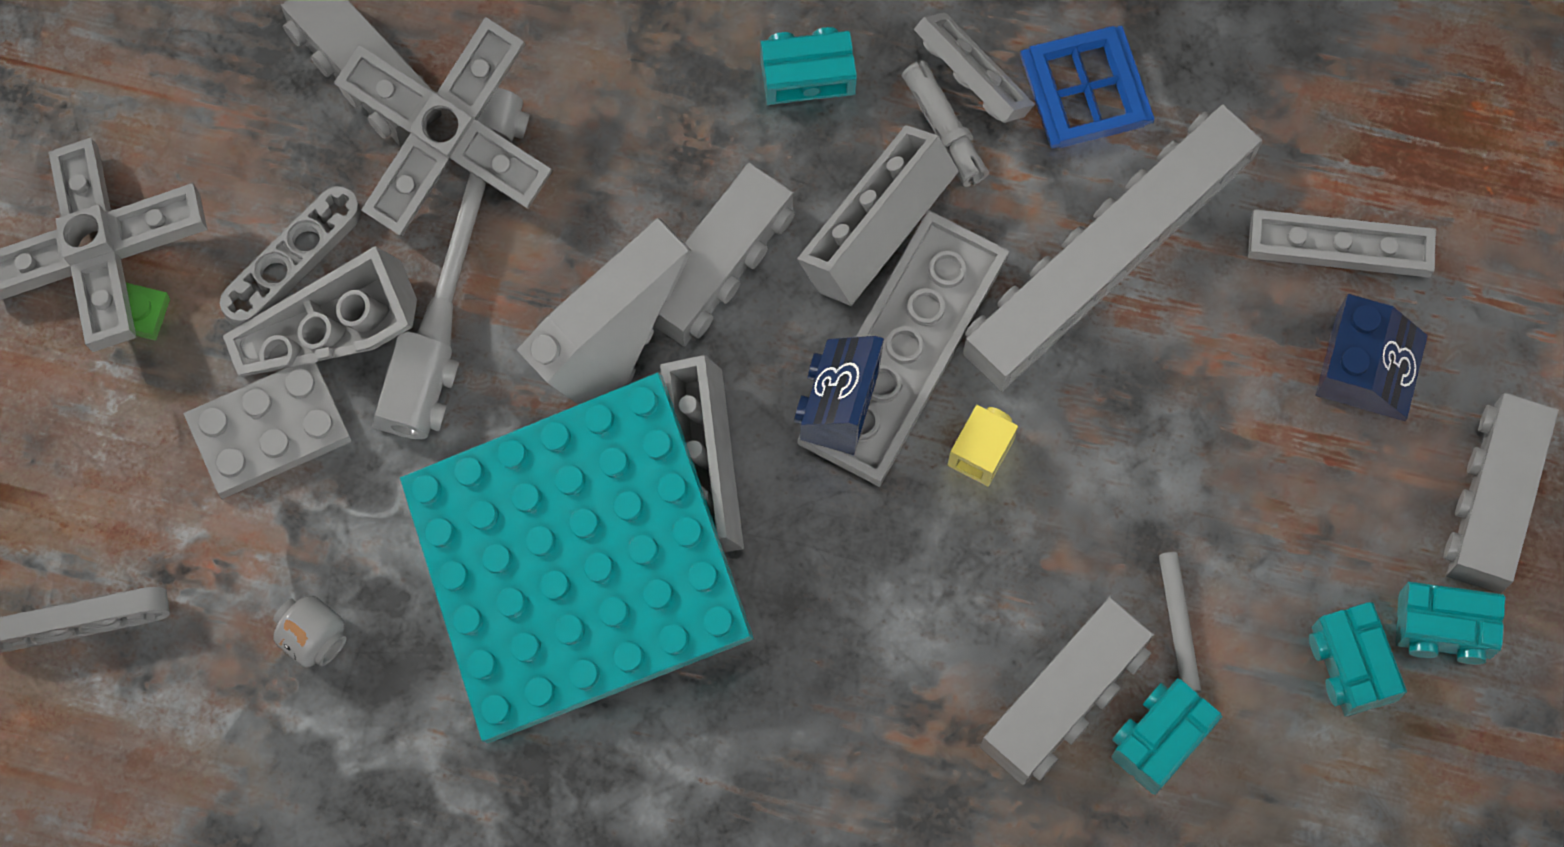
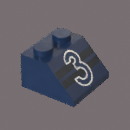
M1347 294L1336 313L1315 396L1406 421L1428 335L1394 306Z
M863 336L827 339L823 354L814 353L807 377L808 380L814 381L810 397L801 395L794 418L795 423L801 424L800 440L851 455L855 454L880 372L884 338Z

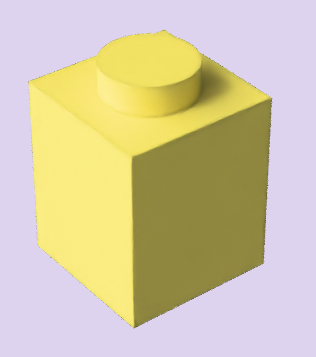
M976 404L950 451L947 466L989 487L1015 440L1018 425L1012 423V418L1005 412L994 407L985 409Z

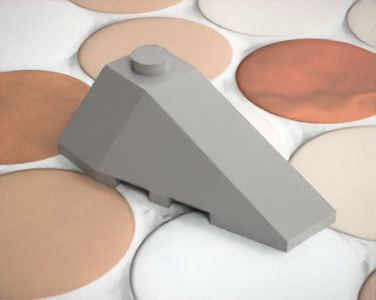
M657 218L552 311L519 346L517 351L548 384L578 405L630 384L636 371L634 366L644 345L649 344L655 331L652 329L664 302L669 301L692 250L662 219Z
M375 246L223 335V339L236 372L241 377L371 351L413 327L417 298L401 260Z

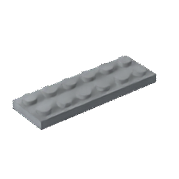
M928 210L856 337L878 336L884 338L880 372L855 454L851 455L800 440V435L797 444L880 487L961 343L966 330L971 325L1008 259L1009 250Z

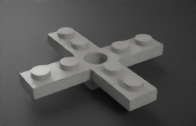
M485 17L437 93L425 88L358 44L334 81V84L410 132V135L361 211L398 235L403 236L451 160L524 207L530 208L553 170L477 121L525 47L526 43ZM439 110L453 112L459 123L455 136L446 142H436L427 133L429 118Z
M91 137L49 151L61 217L56 218V230L0 248V300L72 276L85 345L92 352L137 338L121 259L208 230L200 192L191 183L111 211L99 148ZM98 231L92 242L79 247L81 240L86 235Z

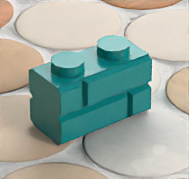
M824 27L817 29L812 35L795 37L792 33L780 32L771 35L768 40L760 41V59L767 105L856 95L857 74L850 31L839 32L837 28Z
M1408 581L1401 589L1398 597V621L1395 644L1399 647L1409 648V654L1415 657L1434 658L1438 656V652L1457 654V661L1461 663L1484 664L1486 659H1492L1499 653L1503 646L1504 594Z
M1373 602L1324 615L1312 626L1313 633L1309 634L1310 647L1317 661L1324 660L1330 676L1325 681L1327 694L1335 707L1341 705L1345 717L1395 703L1407 693Z
M1178 678L1169 688L1160 683L1143 703V706L1149 710L1148 713L1138 724L1130 718L1112 739L1118 745L1111 756L1113 761L1154 795H1157L1223 717L1216 708L1204 698L1199 697L1197 692Z

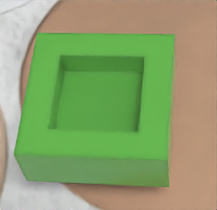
M126 283L136 336L156 341L170 302L167 292Z

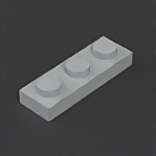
M946 12L924 16L914 30L924 40L925 48L932 55L943 59L954 71L955 79L962 86L971 89L984 102V109L992 117L1006 123L1024 118L1035 104Z

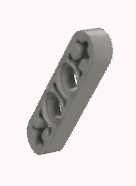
M336 186L324 191L221 294L220 306L225 318L231 325L238 327L279 303L357 225L360 220L361 210L358 200L351 190ZM335 203L341 207L346 203L348 213L344 216L340 213L333 215L330 206ZM317 218H320L323 224L328 223L331 230L329 233H326L320 222L316 221ZM311 231L319 235V243L314 249L301 251L295 247V240L301 233ZM281 263L287 267V275L278 283H268L262 277L263 271L270 264ZM253 281H256L261 291L267 294L265 297H262L258 290L254 291L251 285ZM238 298L244 302L249 299L252 308L248 312L242 309L236 311L233 303Z
M161 587L140 588L0 617V653L162 620L170 615L167 590Z

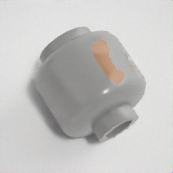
M306 596L297 602L289 599L274 615L273 621L277 623L273 635L274 642L302 667H312L316 664L321 667L327 665L340 652L346 642V636L343 635L345 628L343 619L316 596Z

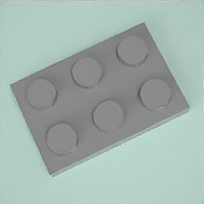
M316 362L285 368L183 413L221 499L352 442Z

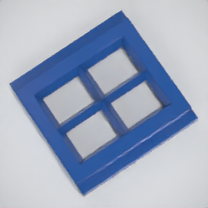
M1123 26L1102 28L1030 46L1029 49L1020 51V57L1051 149L1057 147L1060 149L1143 128L1145 125L1154 123L1155 119ZM1103 47L1113 76L1090 82L1080 52ZM1072 55L1081 84L1058 90L1048 60ZM1116 84L1126 114L1102 119L1093 89ZM1084 92L1094 122L1070 127L1061 97Z

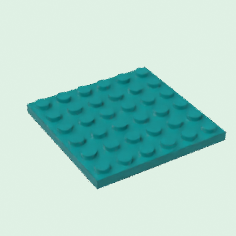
M659 372L400 477L482 742L489 744L754 640L667 386Z

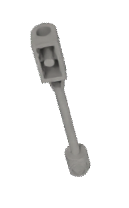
M498 88L477 121L512 143L514 137L523 140L530 114L521 111L523 100L518 95ZM472 172L469 175L434 298L430 300L417 333L405 331L397 337L372 424L374 429L411 439H426L430 429L440 430L447 404L438 402L442 386L452 388L459 364L458 361L450 359L452 354V348L450 347L453 317L452 300L487 183Z

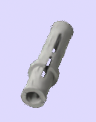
M920 61L919 65L917 62L910 65L903 71L902 78L912 91L935 134L940 137L959 170L957 174L963 186L970 187V179L973 186L980 183L989 175V171L971 142L973 140L971 132L968 128H963L957 119L954 110L936 82L927 62Z

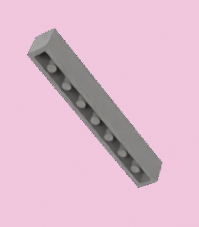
M1224 104L1211 115L1207 111L1199 115L1188 128L1190 134L1180 143L1176 140L1171 141L1160 152L1156 159L1158 163L1149 172L1143 168L1129 180L1125 186L1127 190L1125 194L1117 201L1113 197L1106 200L1095 212L1093 217L1096 220L1085 230L1079 226L1072 231L1061 245L1064 249L1055 258L1044 257L1030 272L1029 276L1032 279L1021 289L1016 285L1011 287L998 301L997 306L999 309L988 319L984 315L978 317L968 327L964 334L967 338L963 355L1001 392L1255 158L1262 139Z

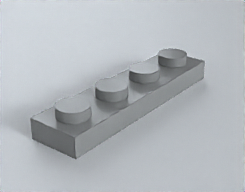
M1254 209L1250 216L1248 258L1430 278L1435 269L1436 229Z

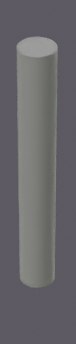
M1167 552L1160 554L1159 559L1179 677L1195 692L1200 693L1201 685L1179 557L1177 552Z

